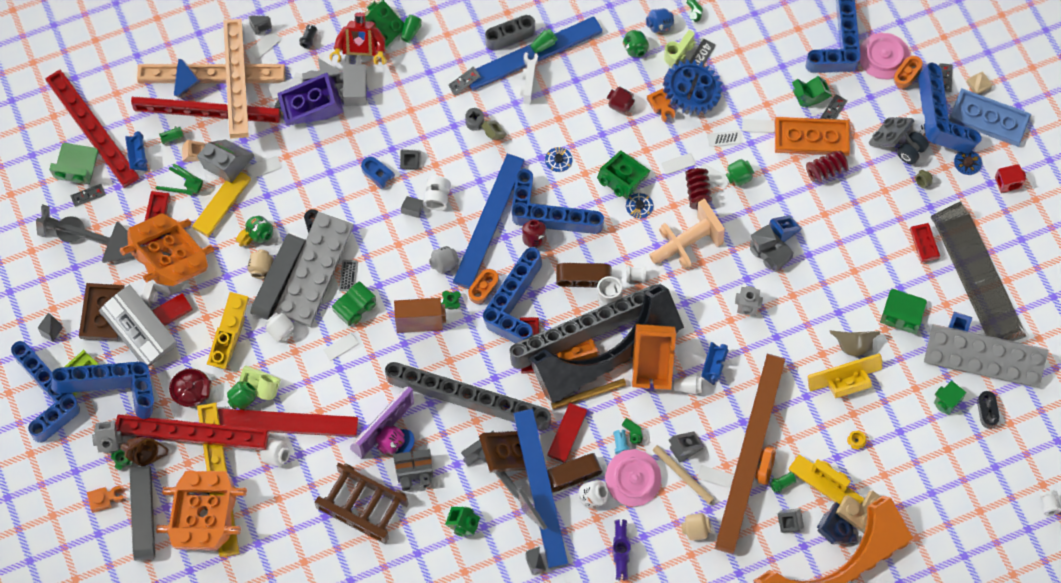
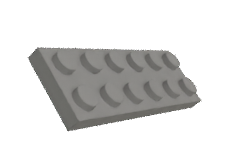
M321 212L317 213L275 313H284L291 321L308 327L312 326L353 230V223Z
M932 324L924 362L1040 387L1049 350Z

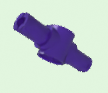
M620 519L614 521L615 537L613 538L612 548L614 563H616L615 579L621 581L622 574L623 581L629 579L628 563L630 562L631 545L629 537H627V520L622 519V526H620ZM618 547H624L627 551L625 553H619L616 549Z

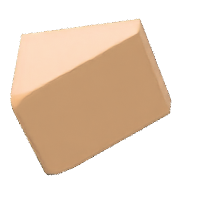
M187 140L182 145V160L184 162L199 161L197 155L205 147V143Z

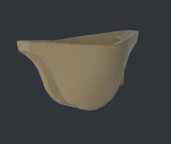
M829 330L830 334L838 340L842 351L851 356H860L866 353L867 350H873V339L880 335V331L843 332Z

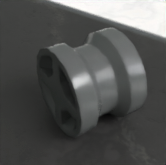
M470 108L466 111L465 120L468 129L477 131L482 128L484 115L479 108Z

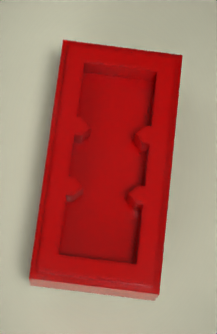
M929 223L911 226L910 232L921 263L939 259L940 254Z

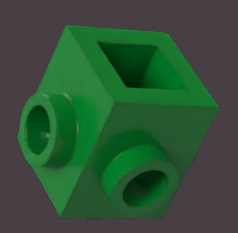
M465 506L451 507L445 525L454 530L455 535L465 537V535L475 534L481 517L475 514L472 508Z

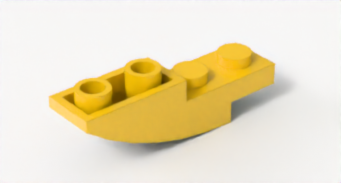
M229 292L207 365L226 370L245 321L244 315L249 301L248 296Z

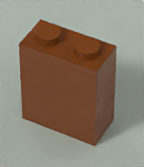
M441 298L394 300L397 333L443 330V324L446 323L445 304H441Z

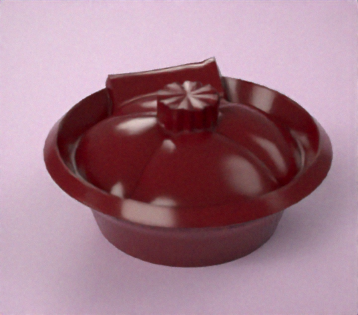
M184 369L172 378L169 392L177 404L193 407L209 399L212 381L209 380L204 372L198 369Z

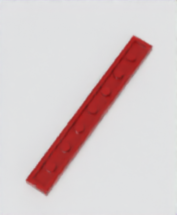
M59 69L46 77L45 81L93 147L97 148L98 154L122 187L125 188L140 179L136 171L130 169L128 160L62 70Z
M134 96L131 98L133 111L228 119V104ZM247 106L248 121L280 123L281 115L279 108Z
M218 408L220 425L268 429L269 432L357 437L358 417Z
M117 414L116 419L117 431H121L122 436L148 437L159 440L266 450L270 433L268 429L150 417L141 419L138 416Z

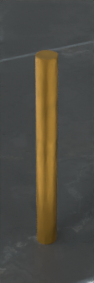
M623 378L563 398L561 401L551 402L550 404L554 410L569 405V403L572 404L626 386V382Z

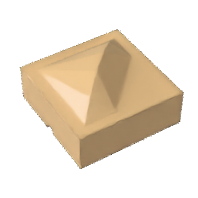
M983 71L966 80L973 93L981 94L993 86Z

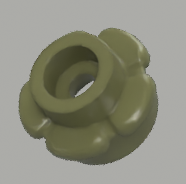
M920 170L915 176V181L920 187L925 188L932 185L933 177L930 172Z

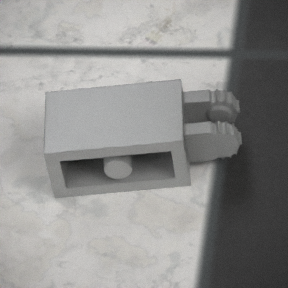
M349 55L345 56L343 72H340V83H343V88H340V99L344 100V106H365L367 104L366 64H361V55H357L356 64H351Z

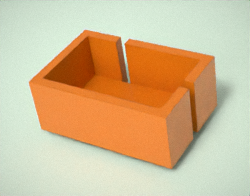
M636 324L631 379L632 387L650 388L649 379H653L654 389L671 390L676 341L675 327Z

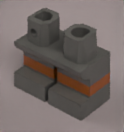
M430 449L413 451L415 470H413L411 452L393 454L397 480L403 491L412 490V481L420 480L421 488L431 487L433 470Z

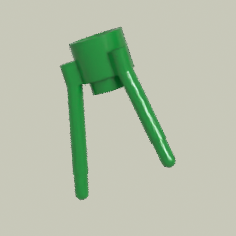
M174 163L173 167H169V170L186 179L184 187H187V190L164 186L155 187L157 190L185 193L192 196L193 193L198 194L200 192L203 180Z

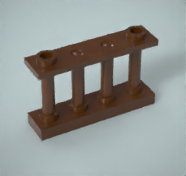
M338 462L336 465L337 471L341 474L327 497H317L314 502L316 509L386 544L389 539L386 527L400 504L405 507L408 506L407 495L399 490L395 492L354 471L355 469L349 464L345 463L343 465ZM347 478L358 482L346 504L342 507L337 506L334 500ZM366 486L374 490L375 493L362 515L357 516L352 513L351 509ZM382 495L393 500L379 524L374 525L369 522V517Z

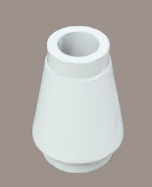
M696 375L675 379L674 390L696 395L702 393L703 378Z

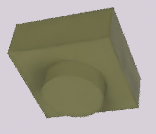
M485 121L481 126L485 130L487 137L491 140L503 139L507 135L497 121Z

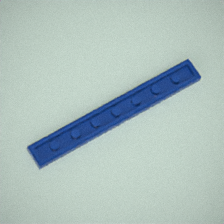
M595 16L554 33L558 40L555 42V45L537 53V62L601 34L603 30ZM531 44L475 68L480 77L469 85L471 90L474 91L527 67L524 63V54L528 53L529 60H533L535 56L530 47Z
M506 154L454 277L453 284L469 289L475 281L515 186L517 172L522 169L525 159Z
M533 409L515 412L513 416L534 507L547 526L545 530L540 526L539 529L548 569L567 565L568 559Z

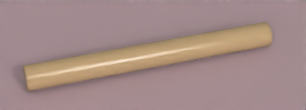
M658 445L654 447L652 451L708 504L714 501V498Z

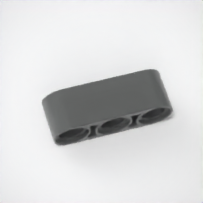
M523 15L487 29L485 32L486 47L494 51L532 37L535 34V19L531 15Z

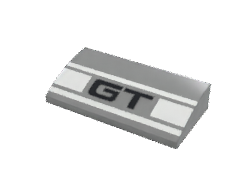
M130 284L112 297L99 310L100 314L140 362L146 363L148 367L177 347V341Z

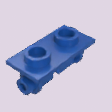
M140 131L134 132L133 136H125L129 167L131 170L148 171V161L145 156L143 143L144 135Z
M713 342L710 343L701 377L712 385H715V382L721 379L724 366L721 362H725L729 352L726 344L718 346Z

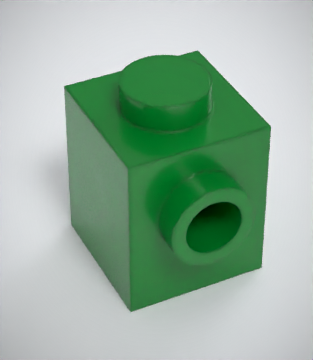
M951 380L945 387L941 386L934 394L936 396L934 404L940 412L950 415L964 399L967 392Z

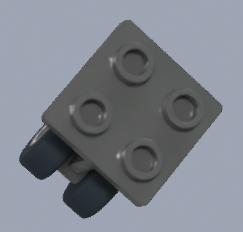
M889 117L885 119L883 125L872 135L871 140L868 142L870 146L894 147L898 142L902 145L898 148L897 155L902 161L910 165L915 164L920 157L919 153L925 152L929 146L928 140L922 134L911 132L909 136L906 132L914 123V119L903 117Z

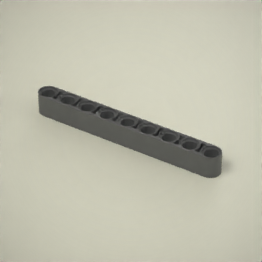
M658 284L651 285L513 344L509 350L511 365L516 369L525 368L531 365L528 358L544 349L555 355L638 319L643 304L644 292Z
M390 362L385 367L386 380L391 385L400 388L411 387L413 392L514 423L513 413L533 409L538 430H547L551 425V413L547 408L398 362ZM392 371L399 372L396 376L389 375ZM416 377L417 380L410 382L408 378ZM429 382H433L436 384L434 387L426 386V384ZM452 388L454 389V391L452 393H446L445 389ZM468 393L471 394L472 397L466 399L463 397V395ZM488 399L491 403L486 405L482 401ZM502 405H508L510 408L508 410H502L500 407ZM544 416L547 420L540 422L537 418Z

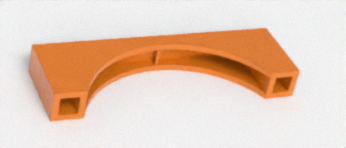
M882 496L867 506V523L863 538L852 557L839 569L822 578L807 581L791 580L777 572L768 570L754 579L753 582L847 583L858 579L865 570L868 571L876 567V563L880 560L890 558L897 549H903L908 546V542L914 538L892 498Z

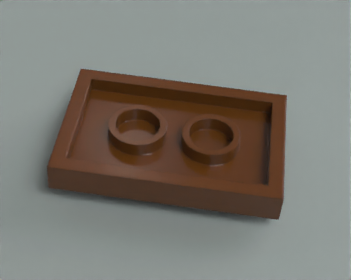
M86 283L78 335L80 339L118 341V334L100 314L99 310L112 297L124 289L125 285Z
M517 431L488 432L479 435L490 473L526 470Z

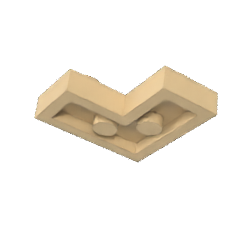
M873 490L869 491L862 505L850 496H845L836 513L864 533L867 523V506L881 496Z

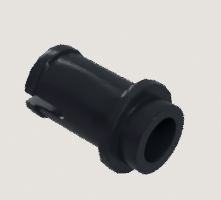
M308 24L303 36L299 39L300 46L305 49L313 46V39L317 32V28L314 25L310 27V24Z

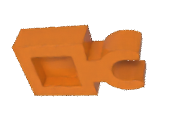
M662 88L647 95V101L655 114L661 112V120L666 122L667 117L665 115L670 114L672 118H675V111L670 108L672 106L670 105L671 100L665 98L667 94L663 92L664 89Z
M115 486L109 492L106 487L86 492L91 512L94 513L111 508L110 502L112 501L117 503L123 502V495L115 496L117 492L122 491L121 487Z

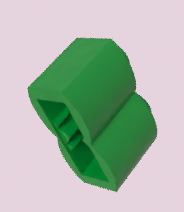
M358 281L332 305V310L348 326L357 324L364 312H369L375 307L376 296Z

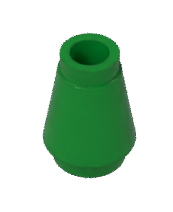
M411 14L408 18H405L400 39L406 43H411V40L422 26V20Z
M551 29L543 30L530 47L537 54L555 45L558 39Z

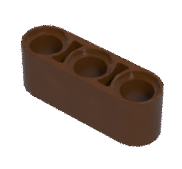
M559 263L556 266V285L560 287L597 288L602 278L612 276L611 265L605 263Z
M595 453L584 455L547 470L552 493L595 478L603 472Z

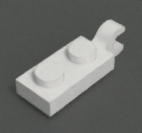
M528 53L524 54V63L527 65V69L523 70L522 79L526 81L525 85H521L520 96H523V103L526 104L531 103L535 66L538 61L537 54H535L533 60L528 59Z

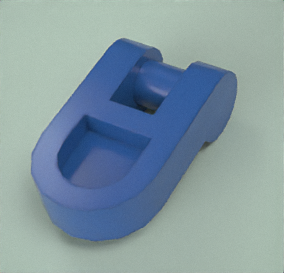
M367 157L361 163L363 174L371 179L380 189H383L386 186V182L392 180L395 176L391 169L374 157ZM379 172L383 173L381 177L377 175Z

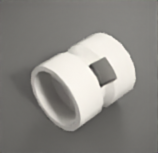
M440 176L429 177L426 183L427 192L424 194L423 205L431 210H445L448 204L447 195L450 193L451 182Z
M607 276L599 281L597 295L600 307L622 298V284L616 277Z

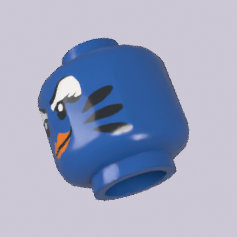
M667 8L653 9L649 12L648 17H646V26L650 27L653 33L667 32L674 25L673 14Z

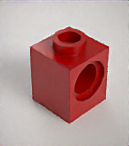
M1020 164L997 170L995 180L1000 193L1023 187L1026 181V173L1021 169Z

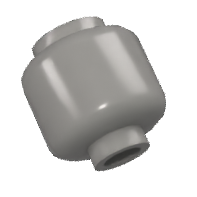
M449 246L433 250L429 259L431 268L435 269L438 273H445L455 269L459 262L457 252Z

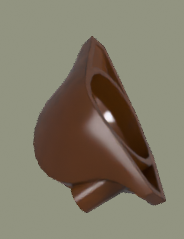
M148 437L129 439L127 444L123 443L120 447L125 452L124 456L139 466L149 465L167 456L169 450L161 443Z

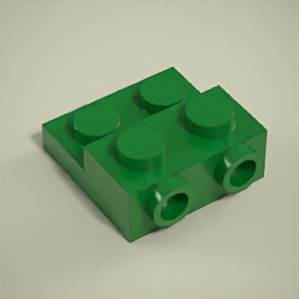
M620 150L600 168L597 179L602 186H608L613 189L616 196H623L627 199L637 190L638 185L649 176L651 170Z

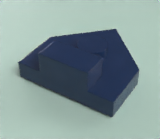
M836 502L821 518L817 525V531L831 544H855L858 540L853 532L852 524L836 513L840 506Z

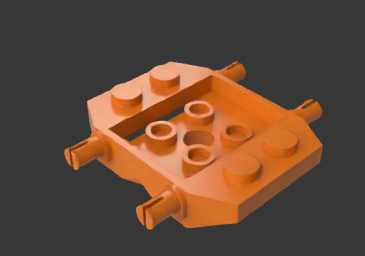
M162 213L130 227L127 232L128 245L120 248V252L123 256L131 253L137 261L145 265L148 274L143 275V280L146 283L154 280L157 284L175 286L205 272L208 268L206 255L214 252V247L209 245L205 248H200L185 231L184 228L192 224L189 218L178 222ZM167 233L170 234V235H166L164 238L159 239V240H157V241H155V242H150L148 245H146V246H144V247H141V246H140V245H142V244H144V243H147V242H149V241H151V240H153V239H155V238H158V237H160V236H162V235H164V234H167ZM162 252L169 253L170 256L163 255Z
M185 471L175 487H163V495H174L169 524L157 525L156 533H167L173 548L177 550H218L230 538V534L240 535L241 527L232 526L231 512L235 506L236 496H246L247 489L235 488L230 475L226 471ZM189 492L224 493V496L189 495ZM207 508V515L200 517L201 511Z

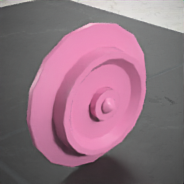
M877 33L863 40L860 45L859 62L869 75L877 79L889 80L894 78L895 72L905 59L911 56L907 44L901 38L890 33Z
M636 449L625 450L614 456L608 464L605 474L606 486L611 496L619 503L631 507L644 505L651 501L659 491L662 480L660 468L655 459L646 452Z

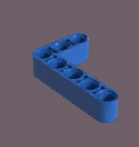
M836 0L840 49L811 50L807 54L805 67L809 72H853L858 68L860 46L855 0Z
M930 62L918 75L922 112L925 117L926 138L933 144L963 153H970L982 141V137L974 129L949 122L942 70L939 65Z
M521 169L517 172L512 203V221L514 224L523 226L530 220H538L545 224L546 229L598 234L603 230L604 216L599 211L532 204L533 173L529 169ZM522 179H528L529 181H527V182H522L521 180H522ZM524 195L526 198L520 199L519 196ZM522 212L524 215L518 216L516 213ZM540 214L543 217L537 218L535 215ZM559 216L562 219L555 220L554 217ZM577 218V219H580L581 221H579V222H574L573 219ZM596 220V221H598V222H600V223H598V224H593V223H591V222Z
M530 247L523 252L483 312L486 328L513 343H518L534 336L532 327L529 324L511 316L510 313L542 267L541 255L537 248Z
M17 341L11 347V353L16 362L54 403L31 421L28 426V431L33 440L42 443L75 418L80 412V406L72 393L53 395L54 391L51 389L52 371L25 342ZM21 350H25L24 354L17 355ZM32 364H37L35 368H29ZM44 377H50L46 382H42ZM68 404H74L72 408L66 409ZM53 416H59L57 420L50 421ZM37 429H43L41 433L34 434Z
M144 362L57 368L52 372L51 389L55 393L131 388L136 415L141 419H147L153 414V390L149 368Z

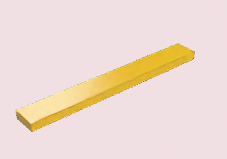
M217 403L197 406L199 423L220 425ZM203 444L206 471L227 472L224 446ZM210 493V496H224V493ZM232 510V512H231L232 526H236V525H235V519H234V512H233V510ZM230 534V538L218 549L220 558L240 554L237 534Z

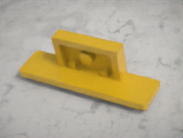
M878 353L807 376L808 388L810 391H814L828 386L835 399L871 388L872 382L867 374L882 370V356Z
M798 455L788 471L835 503L841 504L845 496H850L859 504H862L864 501L862 496L848 488L851 482L848 476L842 472H837L824 460L817 459L813 464L803 456Z

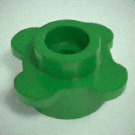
M444 291L442 293L443 302L441 304H445V309L452 310L460 307L459 298L461 294L459 291Z
M121 449L111 454L116 470H122L127 465H133V462L124 456L125 452Z

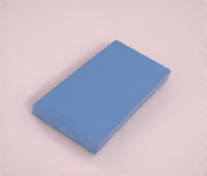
M961 88L949 122L974 129L979 133L1019 147L1031 113Z

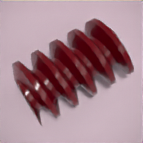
M837 150L832 154H827L826 157H820L819 160L815 159L813 162L806 163L807 174L812 182H815L816 179L821 183V176L828 180V173L835 177V170L838 174H842L841 168L845 171L849 170L844 153Z
M692 168L685 172L687 193L689 195L688 200L690 201L689 207L691 209L698 210V202L703 199L707 203L713 200L709 196L712 192L709 189L711 186L708 182L710 178L706 176L709 173L707 169Z

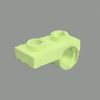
M688 30L680 43L672 41L665 45L664 61L672 67L673 64L678 65L679 61L683 62L685 60L686 52L688 50L691 51L696 43L694 40L695 32Z
M245 365L239 381H248L256 389L257 397L271 400L277 396L281 379Z

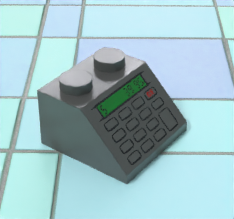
M225 139L208 142L197 157L204 169L232 183L254 157V154Z

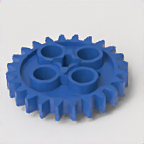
M688 59L685 64L682 61H679L678 65L673 64L672 68L668 69L662 84L665 87L663 92L667 93L665 98L672 99L670 105L676 104V110L681 107L682 113L689 110L690 115L693 111L699 115L701 111L706 114L707 110L712 111L713 107L717 106L723 91L720 88L722 82H717L719 76H714L715 70L709 71V65L704 68L703 62L697 65L696 60L692 64H690ZM695 75H697V82L694 86L690 100H688V93L691 89Z

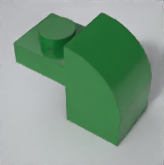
M820 76L807 83L800 79L792 82L794 87L793 93L802 107L819 104L833 96L827 81Z

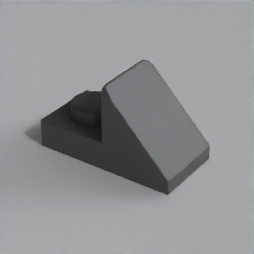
M694 431L674 435L668 440L671 444L670 450L679 462H683L705 448Z

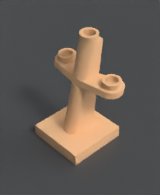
M705 199L698 202L697 218L700 222L676 237L666 223L661 225V228H659L660 234L663 238L667 237L670 241L649 254L654 264H659L678 252L681 266L683 268H690L692 263L684 248L705 236H710L716 247L724 243L725 228Z

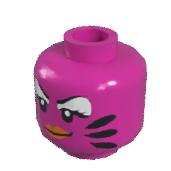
M394 425L392 427L386 426L376 436L378 444L376 448L384 455L386 453L393 455L405 443L403 438L405 435Z

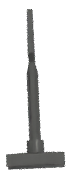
M42 204V216L36 219L38 236L45 237L48 229H56L107 245L102 258L103 263L134 258L131 253L123 256L120 252V248L128 245V231L120 222H116L111 237H107L51 218L50 206Z
M480 440L461 452L464 457L463 462L467 467L480 458L483 462H486ZM494 472L511 494L520 501L522 511L545 530L547 526L522 488L518 489L505 472Z

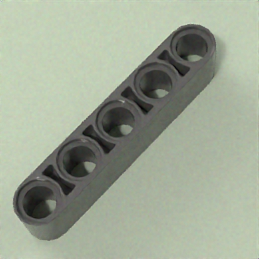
M290 233L286 235L250 310L252 315L265 320L273 316L306 239Z
M151 466L130 467L134 561L155 559Z

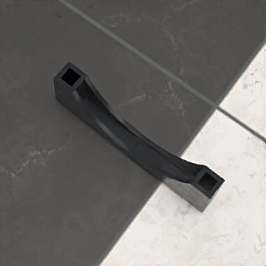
M658 284L644 292L642 308L631 331L614 348L597 357L570 360L555 356L544 349L528 358L545 397L552 403L561 401L564 396L578 391L583 385L594 382L597 377L611 372L616 366L627 363L634 354L636 324L675 327L676 334L684 328L669 289L662 284Z

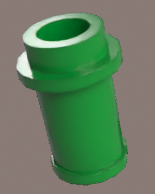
M174 126V129L159 133L163 145L177 139L181 140L184 137L181 127Z
M788 472V474L778 479L773 478L772 482H770V487L774 493H781L782 489L795 484L797 481L794 474Z

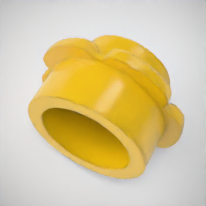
M243 229L237 235L236 242L239 243L240 247L248 246L252 239L249 233Z
M852 431L850 436L847 437V443L851 445V448L858 450L866 445V436L861 431Z

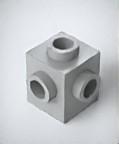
M753 286L741 287L740 293H736L735 304L738 305L737 313L756 316L757 309L762 307L763 297H760V290Z
M116 421L95 424V434H92L93 445L97 446L98 453H112L118 450L119 443H122L121 431H117Z

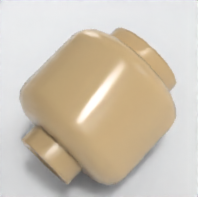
M260 249L258 252L251 253L247 270L251 273L252 277L265 279L274 259L269 255L268 251Z
M703 513L687 515L685 522L681 523L683 535L687 534L688 539L691 541L706 539L708 533H711L710 518L706 517Z

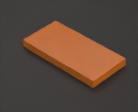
M775 117V153L827 155L837 150L842 151L845 156H849L850 120Z

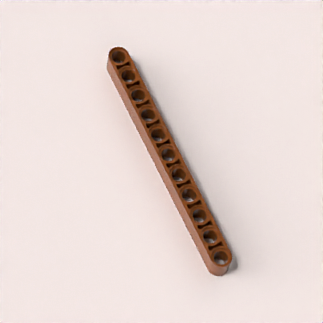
M768 353L766 355L716 540L715 550L734 555L786 358Z

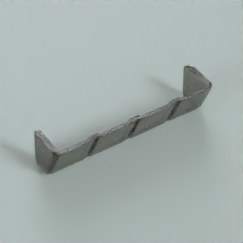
M960 201L933 214L930 218L940 234L985 334L1010 341L1025 338L1026 332L966 206Z

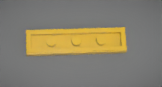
M240 172L232 183L225 181L192 225L193 229L209 238L249 184L251 177Z

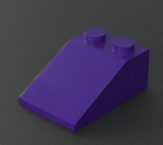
M327 72L277 93L286 126L326 120L344 113L336 81Z

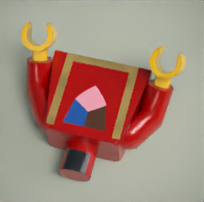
M355 13V21H349L347 26L342 27L337 35L334 45L335 52L330 54V60H333L334 55H338L337 62H341L340 52H342L343 55L375 56L373 61L376 65H378L379 58H382V64L385 65L387 59L383 56L385 53L384 36L376 28L374 22L366 21L365 13Z

